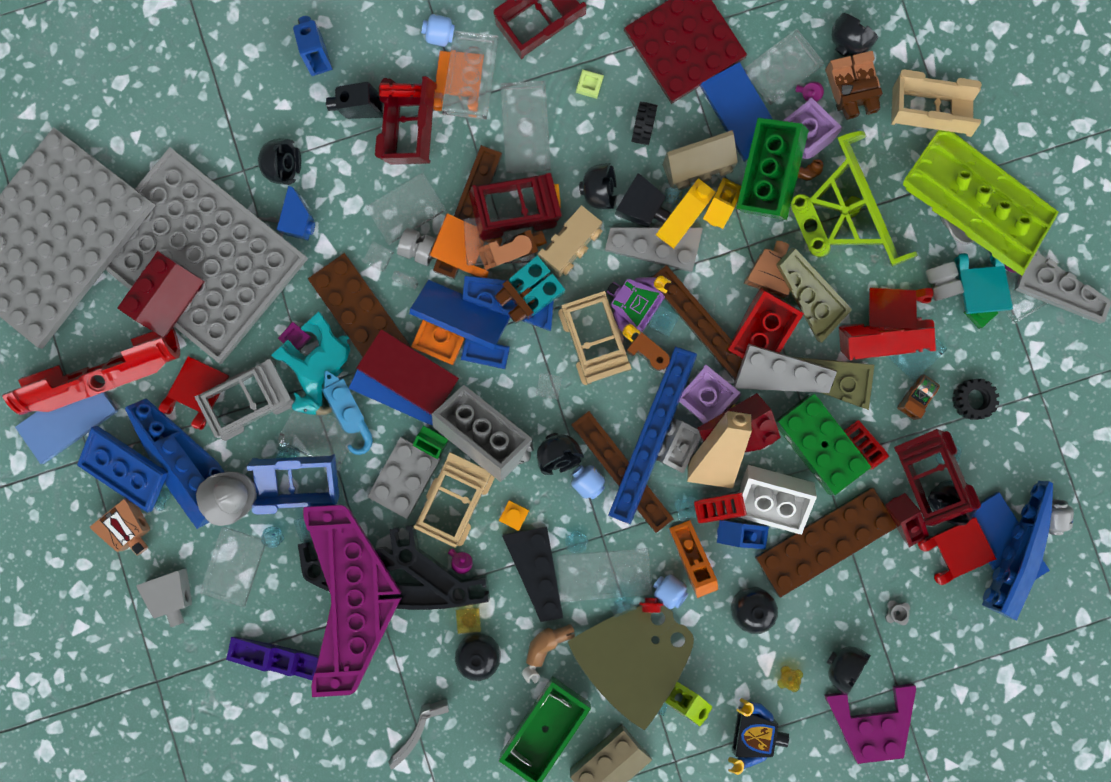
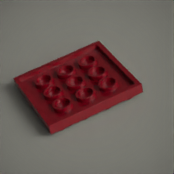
M668 0L624 27V32L671 104L700 87L704 81L747 57V53L712 0Z

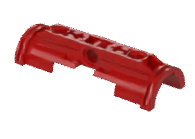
M173 327L166 338L153 331L131 338L133 347L122 350V355L111 358L108 362L92 368L86 367L64 375L60 365L38 373L21 377L18 380L21 387L4 393L2 397L6 404L19 415L32 411L50 412L157 373L166 362L180 357V345L175 329ZM95 375L102 376L105 383L98 382L95 379Z

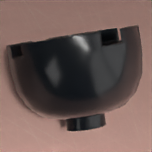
M842 13L838 17L831 34L832 40L837 46L835 51L844 57L848 54L853 56L868 52L877 41L878 35L869 26L865 28L860 24L861 21L847 13Z
M273 139L265 143L261 148L258 156L259 169L262 175L270 182L291 185L297 180L293 178L295 173L300 174L302 160L299 148H295L292 144L295 143L293 140Z
M611 163L598 164L589 168L584 175L583 181L579 184L580 194L584 195L586 202L596 209H614L616 205L617 195H612L614 187L617 188L614 167L610 166Z
M558 433L546 436V440L540 444L537 451L538 466L544 475H554L552 470L559 468L560 473L565 472L580 464V457L584 458L581 447L571 436L558 435Z
M952 479L940 482L928 497V503L933 511L961 501ZM977 510L947 520V522L955 525H966L973 518Z
M753 587L740 590L734 596L731 603L734 623L741 630L750 634H761L769 631L777 620V604L774 598L761 588Z
M474 633L465 637L455 652V663L458 671L463 677L471 681L488 679L496 672L500 665L501 652L499 645L492 637L481 633Z
M851 646L842 648L838 653L833 651L827 661V664L830 665L828 676L833 686L848 695L871 655L857 647Z

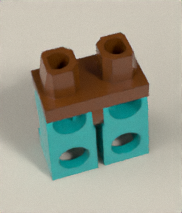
M538 255L509 280L504 282L502 289L495 295V299L502 307L511 300L515 303L516 307L508 313L515 324L525 318L529 320L533 315L565 293V288L553 273L550 275L551 271Z

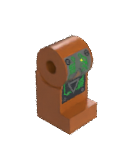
M642 332L626 350L632 357L638 353L648 361L650 368L655 371L665 369L670 362L669 355Z
M925 374L921 375L904 396L897 409L913 420L921 419L926 412L927 405L937 393L940 385Z

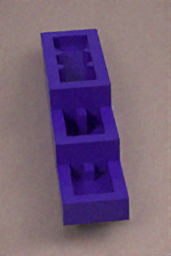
M231 637L226 660L264 672L273 671L286 676L295 675L313 681L319 656L270 643Z

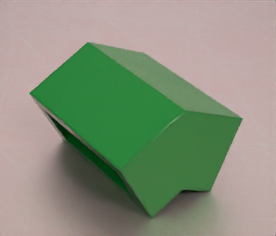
M423 426L416 436L413 446L438 459L449 440L432 429Z

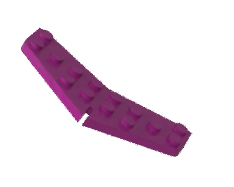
M347 506L303 507L304 521L307 530L310 532L331 594L330 612L316 672L314 673L311 685L312 697L351 695L358 689L402 598L380 599V595L401 594V591Z

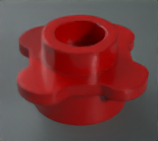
M644 598V602H639V605H642V612L660 613L663 603L658 602V598Z

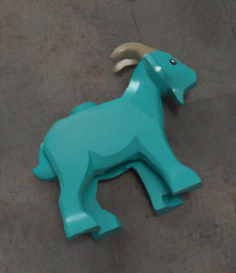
M318 311L301 327L303 331L312 332L317 336L319 343L317 347L307 356H304L287 340L271 355L274 359L285 362L295 372L306 395L302 397L294 392L295 401L291 407L294 411L309 415H326L332 412L330 405L322 406L323 397L321 389L324 383V371H328L337 377L342 373L343 369L341 366L347 361L351 351L347 342L350 338L346 335L336 338L331 332L330 325Z

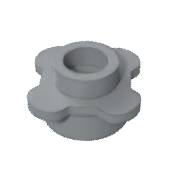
M894 600L887 603L889 608L888 614L885 616L886 621L906 625L908 623L910 605L905 602L900 604Z

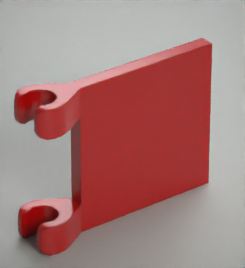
M869 288V329L891 330L902 328L911 330L934 327V321L931 319L917 321L916 302L930 303L934 295L933 289Z
M188 356L169 393L158 409L165 414H171L176 401L199 412L193 419L191 426L203 430L207 421L194 396L200 395L225 382L229 375ZM220 393L207 399L212 409Z
M973 517L966 525H956L918 542L920 550L924 552L936 546L938 547L949 569L934 575L935 581L940 585L947 584L956 577L996 560L976 517Z

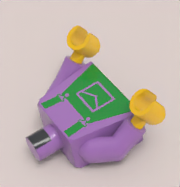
M658 276L657 278L637 277L634 281L627 279L623 286L616 282H612L609 285L607 293L614 297L611 303V307L615 309L613 312L614 319L622 334L629 341H633L631 337L634 333L640 334V332H643L664 300L665 296L661 292L667 293L664 286L666 283H671L667 278L663 276Z

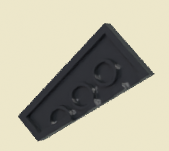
M547 527L503 534L502 537L540 622L563 618Z

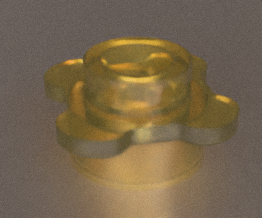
M783 666L780 670L781 677L777 681V685L781 689L787 688L792 692H797L800 689L801 678L803 677L802 671L799 669L792 670L788 666Z

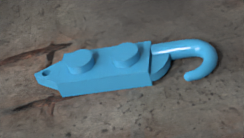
M324 371V388L321 390L341 428L347 433H357L360 431L364 439V446L362 448L356 449L350 444L347 448L353 454H365L372 447L373 439L364 421V417L344 379H339L330 372Z

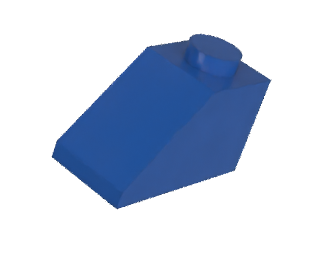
M288 186L277 230L283 235L309 240V236L313 235L315 230L314 218L299 193L293 187Z
M720 520L717 529V543L742 548L766 549L769 527Z

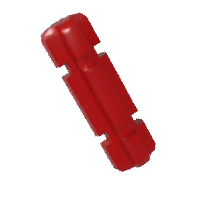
M380 83L379 95L381 97H389V95H392V97H410V95L421 97L422 84L392 83L390 85L389 83Z

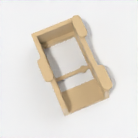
M906 69L901 71L892 88L891 125L897 123L964 133L966 136L972 137L981 124V119L973 118V101L981 90L982 84L980 81L958 78L956 82L925 78L926 75L919 71ZM904 95L936 99L934 101L935 111L928 112L904 108ZM941 100L951 102L950 113L940 112Z
M605 291L561 306L558 314L564 331L570 332L579 359L576 367L583 385L631 370L623 346L624 338L614 320ZM602 302L613 335L591 343L586 342L581 346L570 312ZM611 339L615 340L618 348L617 351L586 361L583 352L584 348L589 349L590 346Z
M450 452L438 478H435L426 495V504L414 528L454 548L462 546L471 529L469 521L480 497L488 493L495 477L484 468ZM447 475L477 489L472 500L470 501L468 497H462L441 487L445 476ZM439 490L462 500L464 504H470L455 536L424 522Z

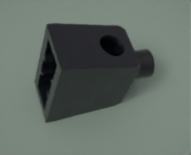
M369 82L338 86L335 89V97L326 98L327 110L338 111L347 119L383 118V103L380 101L379 92Z
M638 173L618 205L615 215L649 228L653 219L664 224L671 215V212L661 207L666 196Z

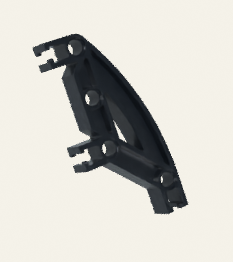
M415 524L406 526V531L409 530L410 544L403 546L400 544L398 535L400 529L395 527L389 529L392 550L386 546L374 548L388 571L403 569L422 583L395 582L401 594L380 595V599L402 597L396 609H447L486 603L490 600L489 591H485L484 596H471L469 588L482 584V588H486L488 583L487 576L462 580L419 548L417 532L414 528ZM310 542L298 544L303 578L313 585L329 591L319 559L311 560L308 549ZM404 549L411 551V561H405L402 558L401 553ZM313 564L320 567L321 573L319 576H315L312 573L311 567ZM454 589H463L465 591V598L457 599L453 594Z

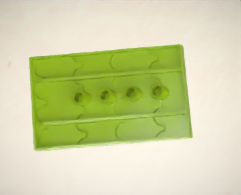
M937 131L903 182V186H905L909 193L932 207V211L964 231L967 237L990 251L994 258L1022 276L1059 213L954 132Z

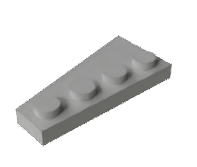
M610 228L605 251L692 272L703 228H689L674 249L656 236L660 228Z
M1037 250L1023 276H1019L1014 290L1099 324L1104 323L1111 306V300L1088 284L1084 285L1078 281L1075 275L1065 272L1057 266L1055 261L1045 258Z
M748 344L733 387L736 389L829 393L837 371Z

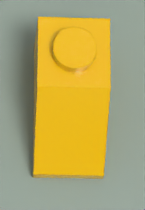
M723 177L703 219L708 221L710 225L723 229L739 199L741 186Z

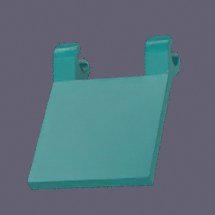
M961 253L954 259L964 290L962 295L966 314L1013 309L1005 264L994 258L992 254L990 255V262L993 267L969 269L967 253Z

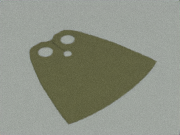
M664 605L661 606V612L665 615V621L661 625L653 624L650 618L652 613L642 612V606L617 614L568 641L575 659L598 691L624 717L643 730H646L674 689L688 661L694 643L693 634L685 625L678 624L673 618V612ZM676 632L683 634L685 637L684 645L681 647L673 646L670 641L672 634ZM653 636L659 637L660 641L658 644L652 643L651 639Z

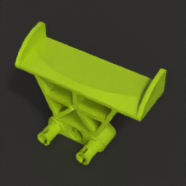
M856 131L838 137V142L845 154L846 160L811 198L805 194H799L791 202L792 211L810 252L814 256L822 258L829 254L831 245H884L892 267L917 257V251L901 257L898 256L875 199L850 144L867 137L865 132ZM850 166L864 199L846 207L835 181ZM832 186L840 205L820 200V198ZM814 205L842 212L829 239ZM867 205L881 239H860L849 213ZM845 219L855 239H836ZM810 220L817 222V229L813 232L805 230V224Z

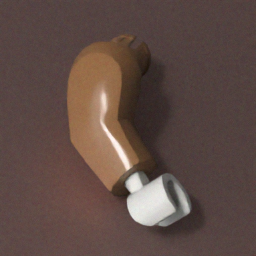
M568 624L555 630L546 628L530 642L526 663L529 666L522 671V675L527 683L530 682V678L534 683L539 681L540 675L535 669L536 667H542L547 652L555 649L558 643L575 637V634H570L575 632L572 625Z

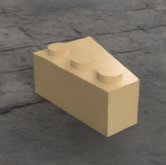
M581 205L564 224L562 230L551 238L552 242L545 250L541 249L538 256L558 278L563 274L567 276L574 267L573 261L577 257L581 259L589 249L587 244L591 240L595 242L603 232L601 230L603 222Z

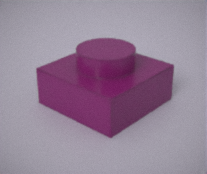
M294 322L278 337L283 344L289 340L298 351L312 338Z

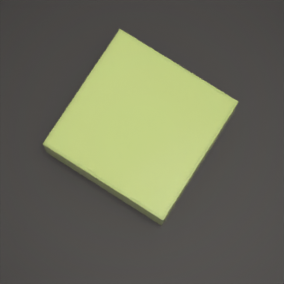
M582 69L576 93L597 99L604 75Z

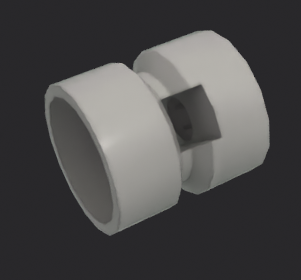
M407 227L399 241L397 254L407 259L414 257L415 262L428 266L433 258L429 254L436 238L427 234L421 236L419 231Z
M955 262L925 271L929 283L934 284L932 288L934 301L964 293L961 280L956 279L958 270Z

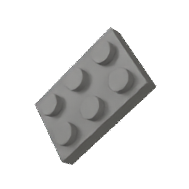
M400 437L367 497L408 519L441 458L436 459L414 447L410 441Z

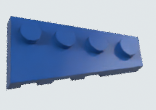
M465 276L462 298L464 301L509 316L508 313L516 307L512 300L502 307L495 299V295L502 289V284L507 280ZM554 301L533 315L529 320L525 318L522 321L551 331Z

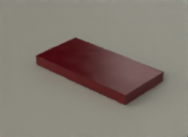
M382 329L356 368L431 416L446 401L459 379Z

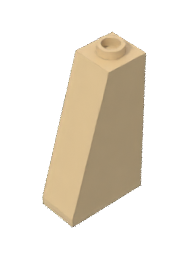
M731 411L725 413L689 461L687 482L733 489L752 432L751 414Z

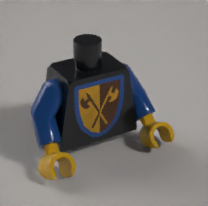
M743 698L740 699V702L744 703L743 707L736 709L738 714L732 745V752L738 758L729 757L728 762L734 764L733 768L728 769V771L736 775L741 774L745 768L765 761L767 757H773L775 746L787 748L789 744V733L778 732V723L775 721L773 714L761 703L748 702Z

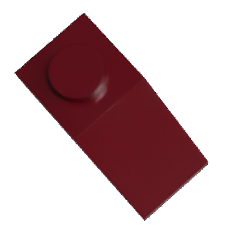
M906 493L899 497H894L885 504L888 513L897 526V530L909 548L929 536L921 511Z

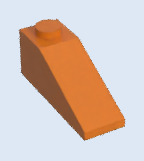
M689 520L669 528L696 597L699 598L717 591V578L691 521Z

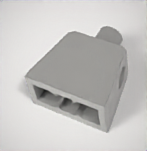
M186 568L136 585L154 619L166 615L170 627L184 623L180 609L192 605Z

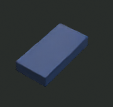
M465 338L461 360L506 369L510 347L497 344L494 350Z

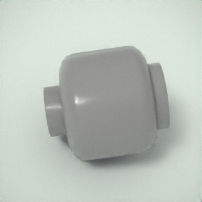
M1052 500L1050 534L1063 535L1064 532L1072 529L1074 509L1068 505V502Z

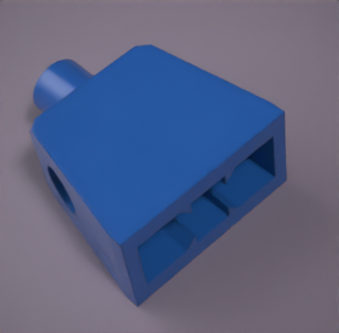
M309 16L300 17L298 25H295L293 30L300 56L311 76L333 70L322 34L316 22L311 20Z

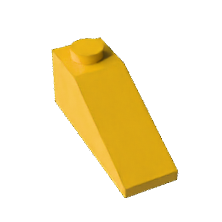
M698 178L656 233V236L674 249L715 195L716 191Z

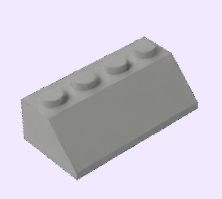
M465 385L432 413L433 428L500 482L516 468L532 442V438Z

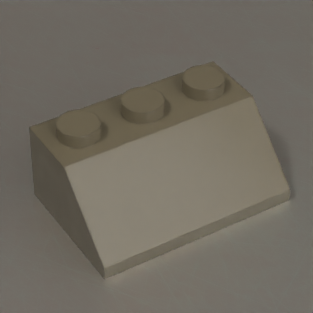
M733 130L667 152L662 165L671 190L675 188L678 190L691 186L690 183L695 182L698 178L706 182L712 179L713 175L720 173V176H724L733 172L738 163Z
M621 724L570 768V778L574 782H628L649 764L652 758L625 726Z

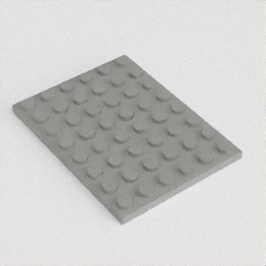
M54 127L0 194V317L37 348L41 349L45 347L155 207V204Z
M169 147L135 188V190L154 203L155 207L105 270L130 290L156 252L159 251L205 281L174 327L216 362L222 364L308 258Z

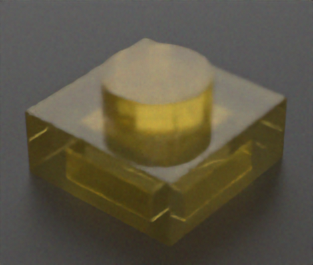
M480 607L456 609L458 634L481 632Z

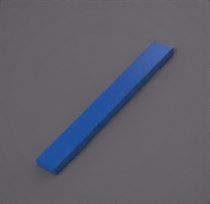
M675 346L608 514L609 517L631 525L697 358L696 353Z

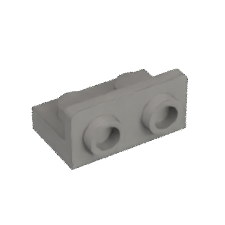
M673 418L656 461L684 473L701 438L698 429Z

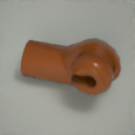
M815 159L805 168L800 167L797 178L808 181L817 177L823 171V162Z

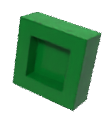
M966 311L963 312L978 329L983 328L998 314L997 311L966 314Z

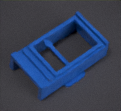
M335 454L315 457L252 458L247 465V471L253 470L256 500L252 504V512L256 515L275 514L278 508L336 505L339 500ZM326 467L329 492L294 493L296 488L293 484L292 469ZM276 469L288 470L290 485L288 490L291 494H279Z

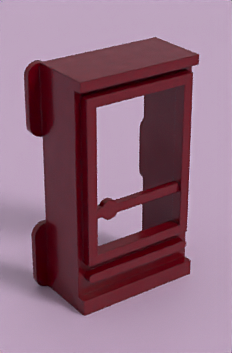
M507 0L494 9L495 22L522 60L525 55L578 18L586 15V3L582 2L580 4L577 0H550L562 16L552 23L542 9V5L538 3L540 0ZM532 5H535V9L540 11L549 25L522 45L507 23Z
M422 76V83H419L422 84L421 97H413V95H410V97L380 96V101L384 103L382 133L376 136L375 156L390 165L430 164L431 162L429 154L435 90H437V84L427 76ZM383 78L381 83H389L390 85L396 83L390 78ZM419 106L418 117H400V107ZM418 121L416 153H397L399 122Z
M551 173L479 186L472 185L469 192L479 238L483 241L501 238L503 232L533 227L536 231L552 229L557 226V222L562 216ZM532 187L539 214L528 216V209L525 207L521 189ZM517 190L522 207L521 213L524 217L490 222L484 195Z
M935 429L894 447L924 517L925 525L934 526L981 507L974 487L966 484L954 455L957 454L958 450L950 432ZM941 453L945 464H939L936 468L919 475L916 474L913 467L914 463ZM947 468L961 501L932 512L919 478L937 471H944Z

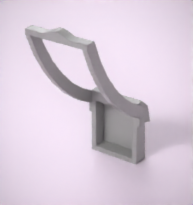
M447 699L422 706L418 724L411 737L388 761L390 769H394L416 746L424 730L426 719L449 712Z

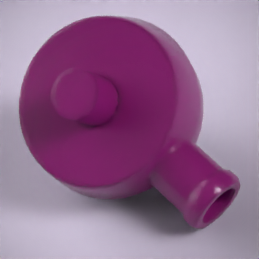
M816 81L808 82L805 86L797 85L795 90L797 93H802L806 101L812 97L818 102L824 95L823 86Z
M454 548L450 549L448 554L452 557V569L459 574L469 572L473 566L471 556L465 552L457 553Z

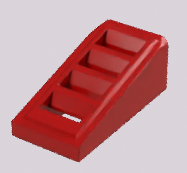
M856 420L843 430L872 467L869 470L874 469L889 457L885 449L859 420ZM859 429L860 433L851 439L850 435ZM865 437L866 440L857 446L856 442ZM870 444L872 448L864 453L862 450ZM876 452L878 455L870 461L868 457Z
M742 492L694 501L698 523L747 515ZM731 499H734L736 512H733ZM722 501L725 502L727 513H725ZM714 502H715V505H716V510H717V514H718V515L715 514L714 505H713Z

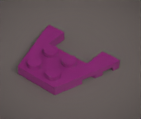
M916 685L893 686L895 711L850 716L848 695L844 693L825 694V699L857 764L904 758Z

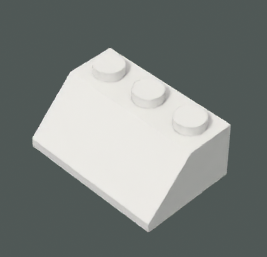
M748 465L739 493L742 492L747 515L739 518L802 535L817 498L815 483Z

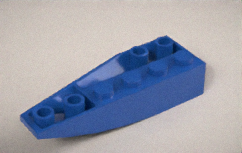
M147 398L126 406L125 410L146 453L153 463L168 472L164 483L196 529L210 523L199 510L196 492L199 485L208 477L224 473L222 467Z
M1038 481L1032 487L1030 493L1032 496L1028 504L1021 511L1022 518L1012 531V540L1002 553L1003 559L1000 566L993 572V581L990 588H987L983 595V606L1016 621L1037 577L1045 552L1053 500V483L1050 481Z

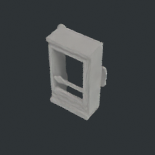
M268 359L247 371L227 379L218 386L194 396L215 438L227 441L243 433L245 430L244 426L272 412L278 415L292 408L291 405L295 400L289 395L279 376L274 360ZM253 376L268 402V405L258 410L257 404L253 402L243 383ZM240 384L250 403V408L254 412L221 427L207 399Z

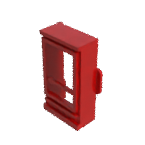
M917 317V321L922 320V317ZM863 323L839 326L840 351L850 361L853 358L863 359L916 353V350L923 352V349L936 351L934 327L911 330L902 328L882 330L869 329V326H864Z

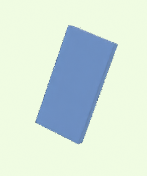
M103 392L50 412L37 411L15 428L39 463L45 464L89 433L91 427L99 426L117 413L118 409L107 393Z

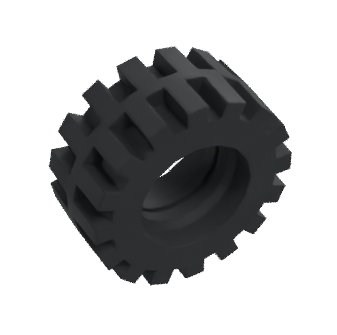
M640 101L631 142L649 145L658 105Z
M985 379L966 380L957 386V390H954L953 394H955V397H952V401H955L954 409H958L957 413L959 415H963L964 418L970 420L990 417L991 413L997 410L995 406L999 405L1000 402L997 401L999 393H995L997 388L995 386L992 387V383L985 381ZM972 390H978L983 395V404L979 409L972 408L968 402V395Z

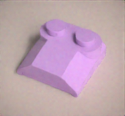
M812 97L783 120L802 123L809 130L802 157L804 159L814 157L832 143L842 128Z
M705 365L703 370L683 391L679 402L705 424L736 404L741 396V392Z

